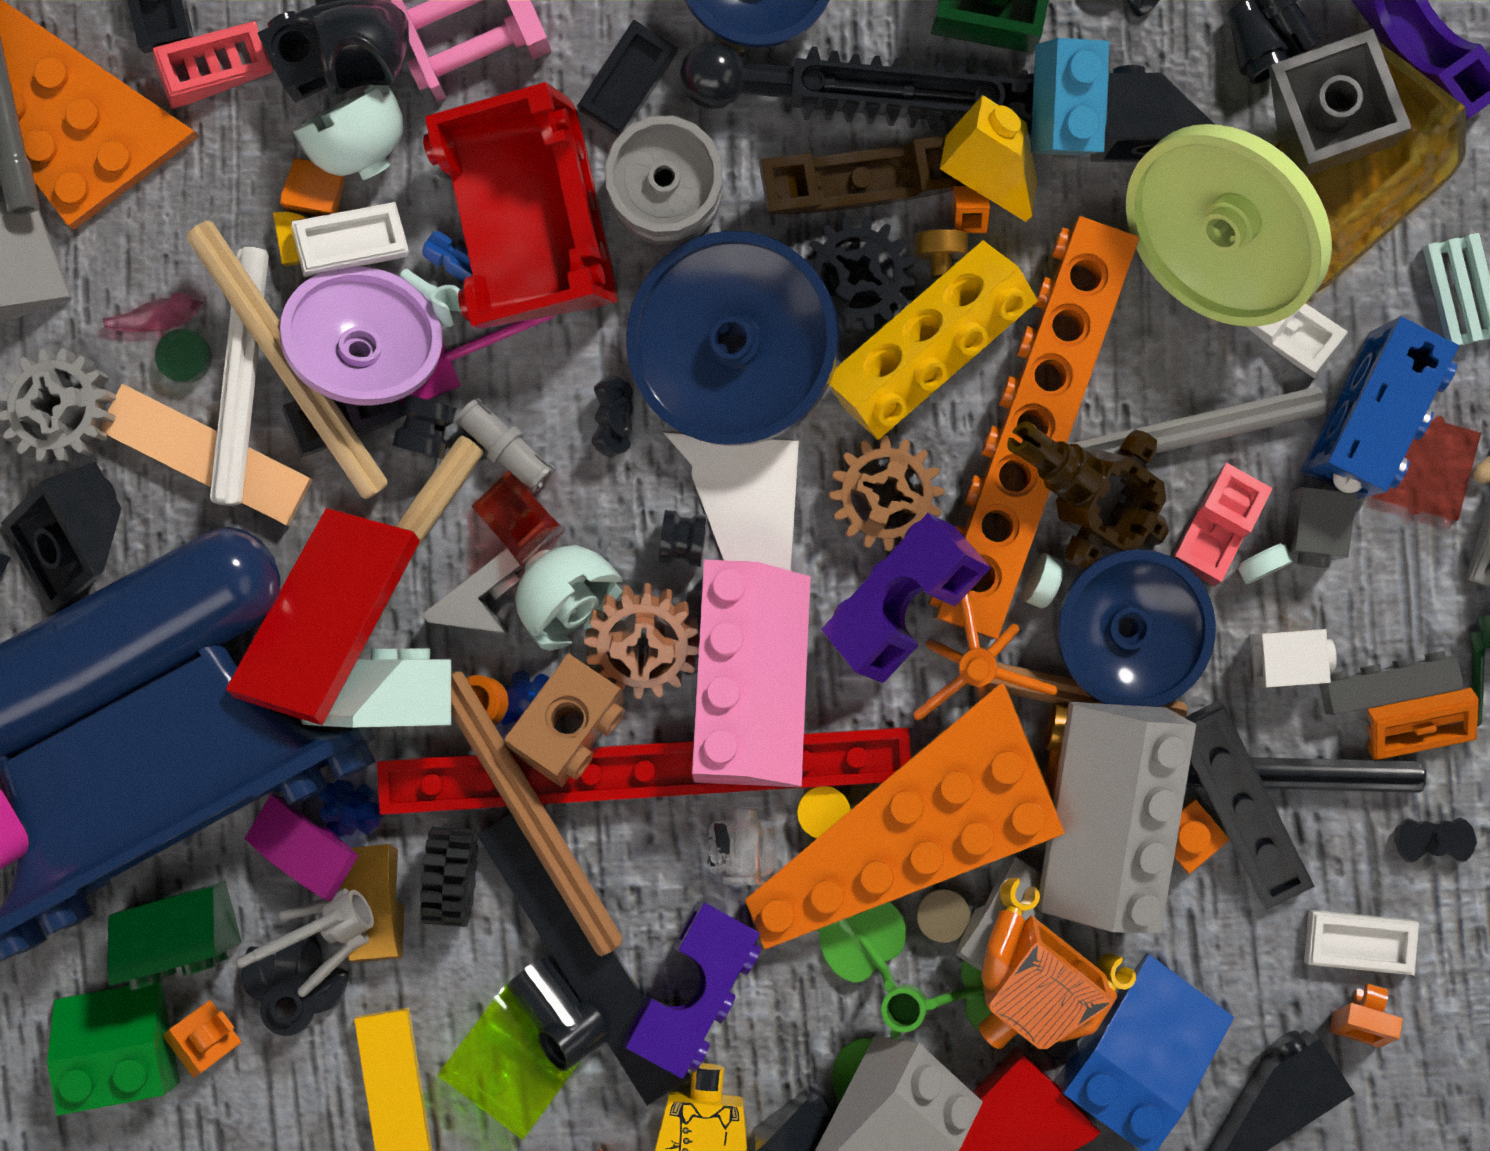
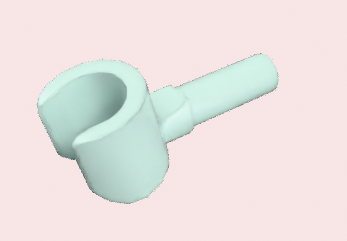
M404 269L400 277L408 281L432 303L434 313L439 318L441 326H453L454 323L450 311L461 313L458 303V291L460 289L454 285H444L437 288L410 270Z

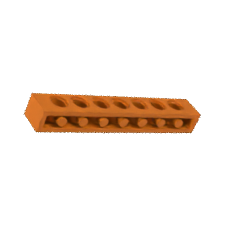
M1082 216L1076 219L1070 229L1062 227L1058 234L1051 257L1059 260L1053 279L1044 276L1036 295L1038 302L1034 304V307L1042 309L1035 328L1027 326L1022 335L1016 356L1024 358L1018 378L1009 375L1002 391L998 405L1007 409L1000 428L991 425L985 439L981 455L988 457L989 460L983 477L974 475L968 487L963 505L971 507V511L965 527L955 526L991 567L989 570L991 575L989 586L983 592L969 591L977 633L991 640L998 639L1050 493V490L1045 487L1044 479L1039 477L1038 469L1008 450V439L1011 437L1022 443L1023 440L1012 433V431L1017 427V421L1021 415L1031 414L1041 421L1045 435L1055 442H1068L1140 238ZM1084 267L1091 271L1095 278L1094 289L1091 291L1077 289L1070 279L1071 269ZM1066 316L1076 323L1078 328L1076 340L1064 341L1055 335L1052 327L1055 317ZM1049 365L1057 370L1060 375L1058 390L1046 391L1038 386L1035 380V370L1038 366ZM1004 464H1016L1024 471L1026 481L1021 491H1009L1001 484L999 472ZM987 513H998L1007 521L1008 533L1001 542L989 540L982 532V520ZM930 596L928 605L936 607L933 619L965 630L960 602L954 607Z

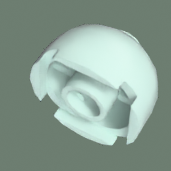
M373 85L365 89V95L360 98L356 96L350 99L349 97L301 125L302 127L292 131L301 148L314 165L326 173L337 176H346L358 172L362 180H366L390 166L386 156L400 143L403 134V115L389 86Z
M577 545L558 547L550 551L545 549L537 552L527 561L524 567L525 572L519 581L515 602L517 613L529 635L540 648L552 651L571 645L573 642L567 635L575 632L582 625H584L585 632L586 629L593 628L589 624L592 610L604 612L603 597L607 594L619 601L622 590L616 583L623 582V580L610 563L594 551Z

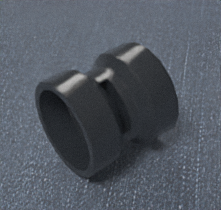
M412 395L406 396L402 405V411L406 419L403 422V426L396 429L392 445L444 459L447 448L444 430L445 427L453 424L457 408Z

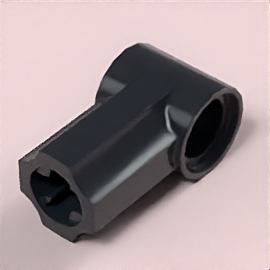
M547 956L538 959L526 967L506 985L539 1030L537 1037L540 1047L548 1060L557 1069L567 1071L609 1040V1030L601 1014L589 1002H579Z

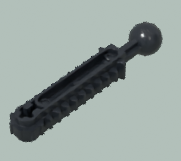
M718 41L702 43L691 49L683 59L680 69L681 86L687 97L697 105L708 109L723 108L736 101L740 94L790 98L789 107L801 108L804 120H810L814 110L817 109L823 110L825 120L830 121L835 111L844 113L846 122H852L856 113L865 115L867 124H873L876 116L881 115L886 117L888 126H894L897 118L903 117L906 118L909 128H915L918 120L924 119L927 120L930 130H935L939 121H946L951 131L980 97L984 95L998 105L1003 103L1009 104L1007 107L1027 123L1029 135H1031L1032 114L1025 113V104L1019 103L1023 95L1030 96V103L1033 105L1034 74H1028V71L1024 69L1021 70L1017 77L1009 78L1006 68L1001 67L996 76H988L986 67L980 65L976 74H967L965 65L960 63L955 72H946L943 62H937L934 70H925L922 60H916L912 69L904 68L901 58H895L891 67L883 66L880 56H874L870 65L862 64L859 54H853L849 63L840 61L838 51L832 50L828 61L820 60L818 48L814 46L811 47L806 59L795 58L793 67L743 62L740 54L731 46Z

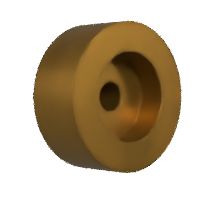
M928 230L915 234V257L931 260L932 278H940L952 267L953 259L963 258L968 253V234L964 231Z

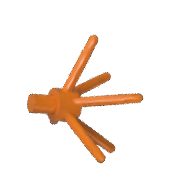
M968 592L960 601L969 649L962 654L933 639H929L926 642V647L929 650L958 664L960 674L915 710L913 717L915 720L923 719L967 683L976 686L979 701L989 694L987 684L994 678L1051 696L1056 695L1058 690L1054 685L997 667L995 658L1019 632V626L1011 624L988 649L980 647L972 602Z

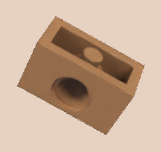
M568 653L505 737L504 741L512 754L560 787H563L570 776L576 780L582 775L593 758L594 753L590 749L602 733L609 736L623 718L625 709L621 707L624 703L621 688ZM575 713L584 718L582 726L574 733L563 734L555 729L557 721L565 714Z

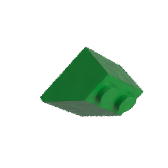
M162 981L136 990H130L129 985L54 1000L47 1066L56 1116L164 1096L180 1083L175 1053L162 1036L170 1029Z

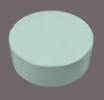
M1280 543L1241 562L1237 569L1247 585L1294 562V559L1286 544Z
M1046 553L1039 556L1024 588V602L1041 609L1047 607L1052 602L1063 578L1065 568L1063 560Z

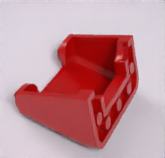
M543 82L425 116L428 134L423 136V144L427 158L433 166L439 165L443 172L450 175L473 275L465 278L464 289L458 291V303L465 320L470 321L472 327L479 329L593 309L617 302V283L583 130L576 108L567 96L547 82Z

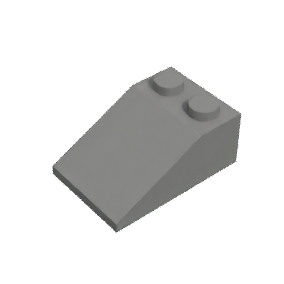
M874 1036L815 1151H959L983 1101L920 1043Z

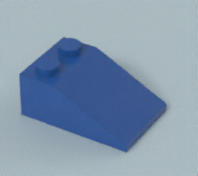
M1146 953L1134 970L1136 974L1134 985L1129 989L1119 990L1116 1001L1097 1031L1085 1037L1078 1047L1077 1053L1069 1059L1054 1082L1064 1095L1140 1151H1157L1185 1112L1234 1016Z

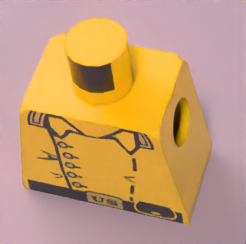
M702 1063L696 1072L692 1071L690 1092H669L654 1151H748L743 1097L722 1095L723 1066Z

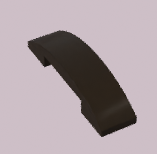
M946 135L913 139L908 145L817 157H813L811 152L764 158L758 162L768 214L817 213L877 206L951 192L954 186L966 185L940 170Z

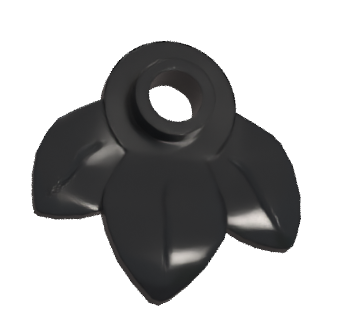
M314 935L276 952L275 956L272 954L242 968L244 990L260 1003L261 1019L264 1025L274 1034L293 1036L301 1033L309 1026L314 1014L333 1009L344 996L348 982V971L341 968H335L305 997H300L297 993V990L323 964L321 947ZM249 947L245 955L252 952L254 949H257L258 947ZM284 999H293L297 1005L296 1012L289 1018H281L277 1013V1007Z

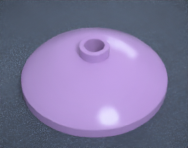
M349 267L322 272L311 277L292 293L286 302L281 316V348L293 372L316 392L330 399L348 404L379 405L393 402L412 394L426 383L433 374L442 348L443 336L440 320L435 315L430 301L408 281L392 273L375 268ZM360 353L365 355L366 357H356L352 354Z

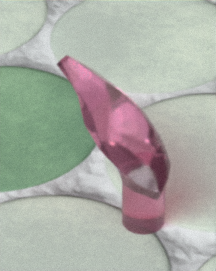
M176 293L171 298L147 302L129 313L103 318V324L106 329L125 332L163 331L177 327L192 319L203 302L189 298L184 293Z

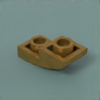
M390 844L353 847L351 849L359 856L343 881L340 891L346 888L348 891L356 890L363 895L372 910L374 925L365 931L369 937V942L352 951L348 955L349 961L358 963L402 959L405 906L396 901L398 849Z

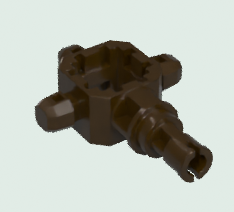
M1029 421L1023 422L1014 428L1012 433L1023 441L1020 443L1014 438L1009 437L1007 442L1008 450L1038 469L1037 472L1039 477L1044 479L1045 487L1058 496L1056 500L1058 518L1078 532L1077 536L1072 535L1066 549L1065 561L1083 571L1100 559L1103 554L1102 546L1126 551L1140 548L1143 543L1159 545L1164 542L1169 532V526L1166 519L1159 513L1166 502L1165 485L1162 480L1145 469L1146 465L1150 466L1157 451V439L1144 431L1135 429L1128 434L1120 446L1119 452L1121 454L1119 455L1098 449L1088 452L1078 444H1067L1064 441L1055 442ZM1110 475L1121 477L1119 482L1125 485L1121 493L1127 498L1124 503H1117L1110 516L1114 519L1112 526L1102 525L1103 520L1098 517L1101 508L1095 503L1098 498H1105L1112 485L1108 479Z

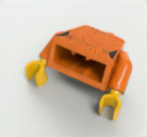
M1020 878L1007 879L1000 888V899L1007 909L1000 911L987 943L981 971L986 1006L991 1011L978 1025L981 1035L996 1049H1002L1017 1033L1038 1049H1048L1058 1041L1064 1042L1092 1035L1097 1031L1116 1001L1117 994L1115 990L1117 988L1129 989L1134 985L1136 981L1134 970L1121 967L1115 975L1117 967L1122 963V956L1112 953L1104 954L1099 958L1095 966L1032 915L1025 921L1022 913L1036 907L1040 899L1039 891L1036 887H1028L1025 891L1024 899L1019 903L1015 892L1020 884Z

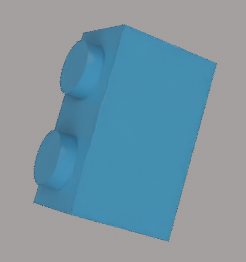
M1055 38L1035 45L1031 153L1081 156L1104 152L1110 41Z

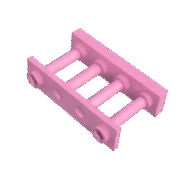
M391 0L393 4L405 13L409 23L408 41L416 57L408 60L407 63L419 90L421 91L429 87L437 102L444 100L447 97L438 79L439 76L512 44L515 45L516 49L526 45L532 60L550 53L551 48L531 0H506L512 15L503 19L504 25L431 57H428L417 29L483 0H429L408 10L403 0Z

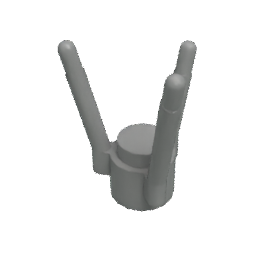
M344 888L336 893L332 901L320 899L281 911L278 919L282 922L318 912L322 913L317 915L315 921L239 957L236 960V966L238 968L246 967L318 932L329 943L336 941L344 943L297 990L300 997H305L352 951L369 942V937L365 931L374 925L372 910L366 899L358 891H348Z

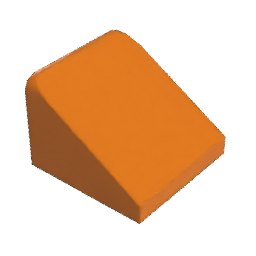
M294 158L281 193L279 204L287 211L313 216L339 213L346 176L326 173L314 165L312 161Z

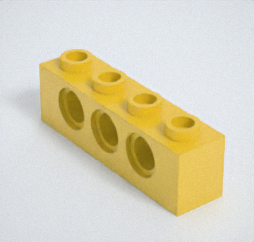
M982 240L837 366L829 388L845 411L879 440L1037 303L1038 300L1019 266Z

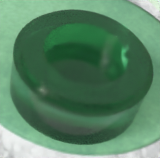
M176 329L165 334L158 342L155 350V361L158 369L167 378L178 383L188 384L196 382L206 375L211 366L212 352L207 341L200 335L187 329Z

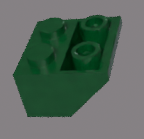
M226 881L124 908L110 914L108 920L107 978L109 985L112 986L128 981L130 990H136L163 981L164 977L177 973V967H181L183 976L208 970L215 967V963L229 959L227 950L238 945L242 940Z

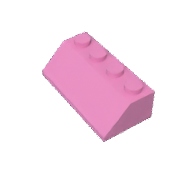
M704 559L692 768L694 782L780 787L802 786L811 576L760 562Z

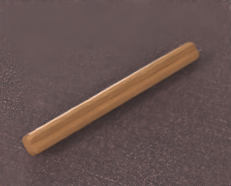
M460 671L452 673L451 714L596 954L603 956L612 952L622 944V935L464 674Z

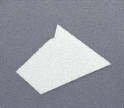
M664 433L692 465V478L723 560L760 562L791 571L799 441L770 439L744 446H725L700 441L685 434Z

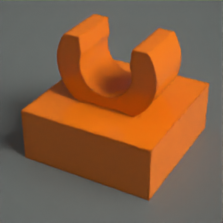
M1367 983L1364 990H1355L1352 1003L1332 1012L1329 1033L1380 1048L1400 1039L1403 1018L1384 1013L1388 1000V989Z
M211 999L162 1035L193 1079L242 1043L232 1030L235 1027L223 1011L219 1012Z

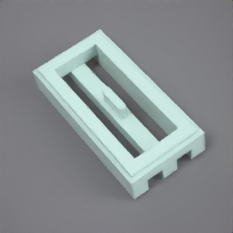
M1470 234L1466 237H1457L1445 242H1436L1424 246L1423 252L1444 338L1460 346L1490 339V275L1480 234ZM1462 249H1465V253H1466V257H1467V261H1468V265H1469V269H1470V273H1471V277H1472V281H1473V286H1474V290H1475V294H1476V298H1477V302H1478V306H1479V310H1480V314H1481V318H1482V322H1483V326H1484V329H1482V330H1481V326H1480V322H1479V318H1478V314H1477V310H1476V306H1475V302H1474V298H1473V293H1472V289H1471V285H1470V281H1469V277H1468V273H1467V269H1466V265H1465V261H1464ZM1444 253L1449 255L1456 293L1461 304L1467 329L1465 334L1460 333L1441 255Z

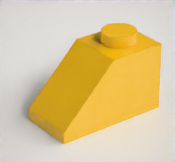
M982 95L946 135L940 170L1027 222L1033 216L1038 184L1027 123L1020 119L1010 108L998 105Z

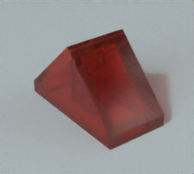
M509 470L471 506L509 551L523 564H526L537 552L545 550L566 530Z

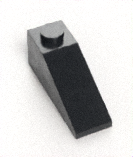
M1294 1030L1275 1040L1271 1045L1273 1051L1261 1058L1207 1151H1267L1354 1095V1091L1321 1040L1307 1030L1301 1033Z

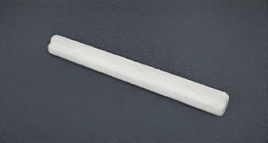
M255 247L239 249L237 259L264 297L269 259L267 251ZM232 306L210 499L213 503L224 506L239 505L243 500L259 345Z

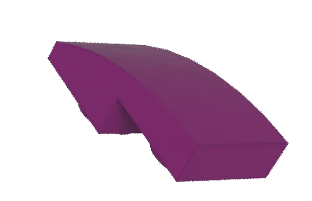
M270 794L244 838L280 870L313 893L329 901L333 900L359 856L329 828L315 825L293 804L288 805L284 797Z

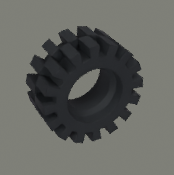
M432 826L429 830L425 846L426 855L423 857L424 869L423 874H421L422 890L420 892V902L422 903L420 915H422L421 921L423 924L468 926L471 917V906H473L474 901L473 892L476 885L475 873L477 870L476 857L478 853L476 830Z

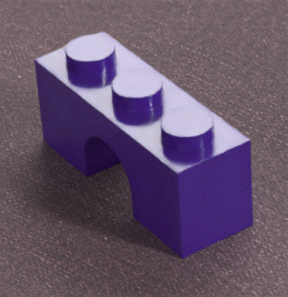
M927 513L920 521L914 523L907 530L904 539L886 559L880 561L872 568L869 577L854 594L837 606L834 615L821 630L855 673L884 683L919 646L909 634L905 625V613L910 601L918 593L925 590L928 595L955 607L991 567L955 526Z
M697 901L673 946V949L689 957L698 968L700 983L696 994L690 1001L679 1006H667L646 996L621 1044L630 1051L681 1079L684 1078L688 1069L696 1072L710 1047V1043L704 1039L714 1020L721 1024L734 1003L736 995L731 993L730 990L739 973L747 975L759 956L761 947L755 943L760 933L711 905Z

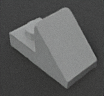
M507 548L422 615L428 623L509 633L484 599L491 594L495 600H498L515 588L520 581L516 574L524 569L525 566L515 553Z

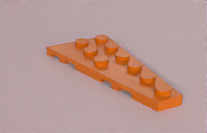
M0 0V36L26 156L31 163L35 183L65 223L75 230L197 139L199 135L4 0Z
M1003 681L745 899L756 930L760 933L759 938L764 950L1065 834L1005 682Z

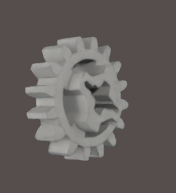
M60 348L57 356L46 349H40L38 363L25 357L19 359L23 372L19 376L7 372L4 377L12 385L10 392H0V400L7 403V410L0 412V421L11 424V427L3 434L5 440L19 443L18 453L30 458L36 455V461L52 465L55 458L59 462L68 465L73 464L75 450L88 457L92 455L93 452L89 441L92 438L106 441L108 436L100 429L102 422L115 421L116 417L105 411V404L116 400L114 393L101 389L109 380L108 376L98 370L93 371L95 363L82 355L76 359L75 353ZM64 374L73 375L83 388L77 389L72 387L71 381L65 379ZM30 425L40 426L41 434L47 435L48 441L39 438L33 432Z

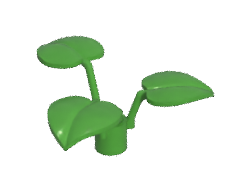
M891 902L818 929L823 955L831 969L841 978L859 983L870 977L876 968L880 972L884 988L888 992L881 1005V1014L884 1022L891 1028L890 1039L900 1040L901 1032H910L919 1027L925 1019L928 1010L958 1000L967 999L965 1006L967 1019L978 1031V1025L991 1013L986 1006L981 971L966 961L961 966V978L966 989L952 991L933 998H926L925 994L914 985L902 984L897 986L885 961L894 959L903 950L906 941V925L902 914ZM872 1037L856 1039L846 1045L838 1054L832 1074L834 1092L838 1103L841 1102L871 1044Z

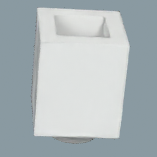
M1326 629L1250 634L1254 687L1331 683L1330 671L1335 670L1337 658L1334 642L1332 639H1327Z

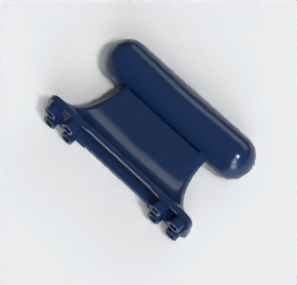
M224 526L207 531L0 643V782L8 802L26 831L29 841L27 853L17 860L16 873L11 890L0 908V962L16 954H23L48 940L46 935L49 936L62 929H69L95 915L86 896L110 884V879L272 791H281L288 805L299 800L303 802L329 788L320 771L325 766L330 765L336 779H339L345 775L347 777L376 762L367 746V743L375 739L370 727H355L343 731L315 729L302 725V723L293 720L281 712L236 699L226 690L237 666L223 644L259 625L278 599L281 586L280 574L274 556L259 538L246 530Z

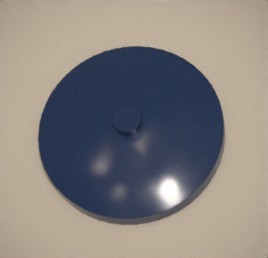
M721 231L696 237L678 246L663 257L649 272L636 293L631 306L626 332V348L631 373L637 388L651 409L663 421L679 432L700 441L725 446H744L767 441L785 433L802 421L815 408L826 392L835 372L840 345V330L834 302L829 290L814 268L801 255L785 244L765 235L744 231Z

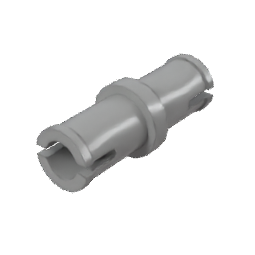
M479 398L467 404L457 416L455 423L488 451L487 458L495 465L499 463L504 465L528 487L532 494L541 489L554 474L555 467L549 465L522 440L523 433L517 427L509 428L482 404Z

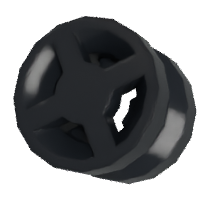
M665 510L660 540L659 562L670 563L674 559L686 560L690 566L701 567L707 515L696 514L692 518L680 517L676 511Z

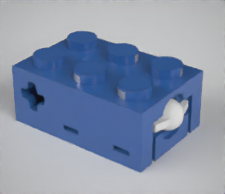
M1402 316L1370 331L1301 472L1341 492L1357 494L1356 499L1388 492L1389 488L1395 489L1408 470L1410 460L1404 457L1413 439L1420 440L1431 424L1434 412L1429 410V407L1436 392H1443L1456 373L1458 364L1452 360L1460 345Z

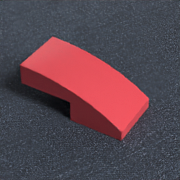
M1225 463L1205 494L1171 557L1186 565L1198 578L1216 587L1223 581L1243 538L1251 533L1273 488L1236 467Z

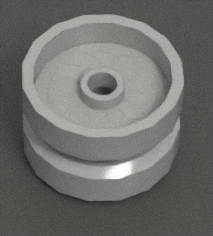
M674 115L650 116L628 126L613 142L605 163L606 189L619 223L635 238L656 246L680 245L700 236L715 220L723 200L722 160L713 140L695 123ZM663 175L673 177V183L669 186L663 187L656 184V182L661 183V176Z

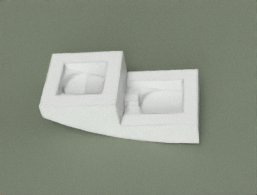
M1306 303L1297 312L1284 320L1269 325L1247 327L1275 351L1314 379L1317 378L1348 339V331Z

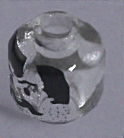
M757 808L725 809L726 819L710 823L707 829L708 870L716 876H721L722 885L764 884V876L774 872L777 866L775 825L769 820L757 819Z

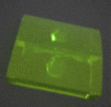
M506 982L437 1076L523 1140L581 1061L567 1071H561L548 1060L538 1042L537 1034L539 1030L506 986L508 983Z

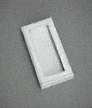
M396 202L291 222V230L304 277L326 271L404 258L409 253Z
M1309 910L1304 963L1315 966L1414 975L1419 922L1409 919Z

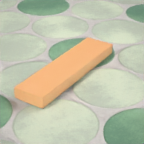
M121 384L116 394V400L112 401L107 411L116 416L115 421L102 422L100 429L106 435L211 487L217 431L127 385ZM248 447L243 500L241 503L290 526L313 479Z

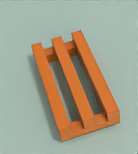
M1472 688L1369 708L1367 709V718L1371 724L1367 725V734L1371 740L1367 741V750L1373 760H1380L1477 740L1479 699Z

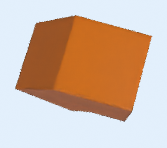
M954 186L951 192V225H953L954 230L966 233H987L990 212L989 199L968 186ZM963 213H977V215H963Z

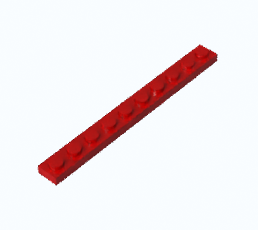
M909 727L804 733L802 786L780 787L694 782L692 775L694 740L591 747L590 751L594 755L582 775L576 780L570 776L564 786L560 787L512 754L542 804L883 783L911 759ZM476 754L377 761L380 815L507 807Z

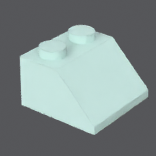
M371 649V659H359L356 661L323 725L303 719L302 725L352 728L451 725V659H430V649Z

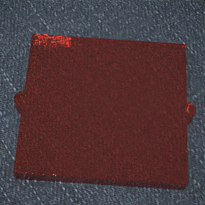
M1442 416L1433 418L1423 437L1418 441L1413 439L1404 457L1410 460V464L1400 484L1395 489L1389 488L1388 492L1373 495L1372 499L1407 508L1410 515H1418L1422 512L1454 522L1458 521L1481 432L1445 423Z

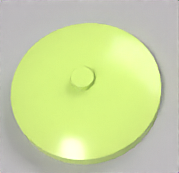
M1203 124L1185 127L1172 132L1160 140L1138 162L1131 175L1126 193V216L1130 234L1140 237L1136 246L1138 254L1163 288L1195 312L1230 325L1245 327L1269 325L1284 320L1297 312L1322 284L1329 268L1332 251L1330 225L1324 206L1313 185L1298 166L1283 152L1260 137L1223 125Z

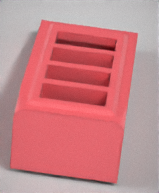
M255 21L153 48L155 67L171 109L192 104L273 73L268 54L257 34L259 30ZM242 41L245 43L252 62L242 65L235 44ZM224 49L231 69L221 70L216 51ZM203 56L210 73L205 76L200 75L195 59ZM181 64H184L189 80L183 82L179 81L174 68Z

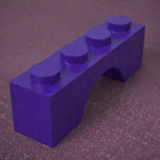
M1352 0L1448 133L1490 104V55L1482 44L1469 42L1449 29L1435 13L1428 0Z

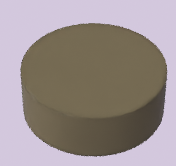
M935 888L925 893L919 900L916 908V920L921 931L929 939L939 943H948L957 940L965 933L970 922V910L967 902L956 891L949 888Z

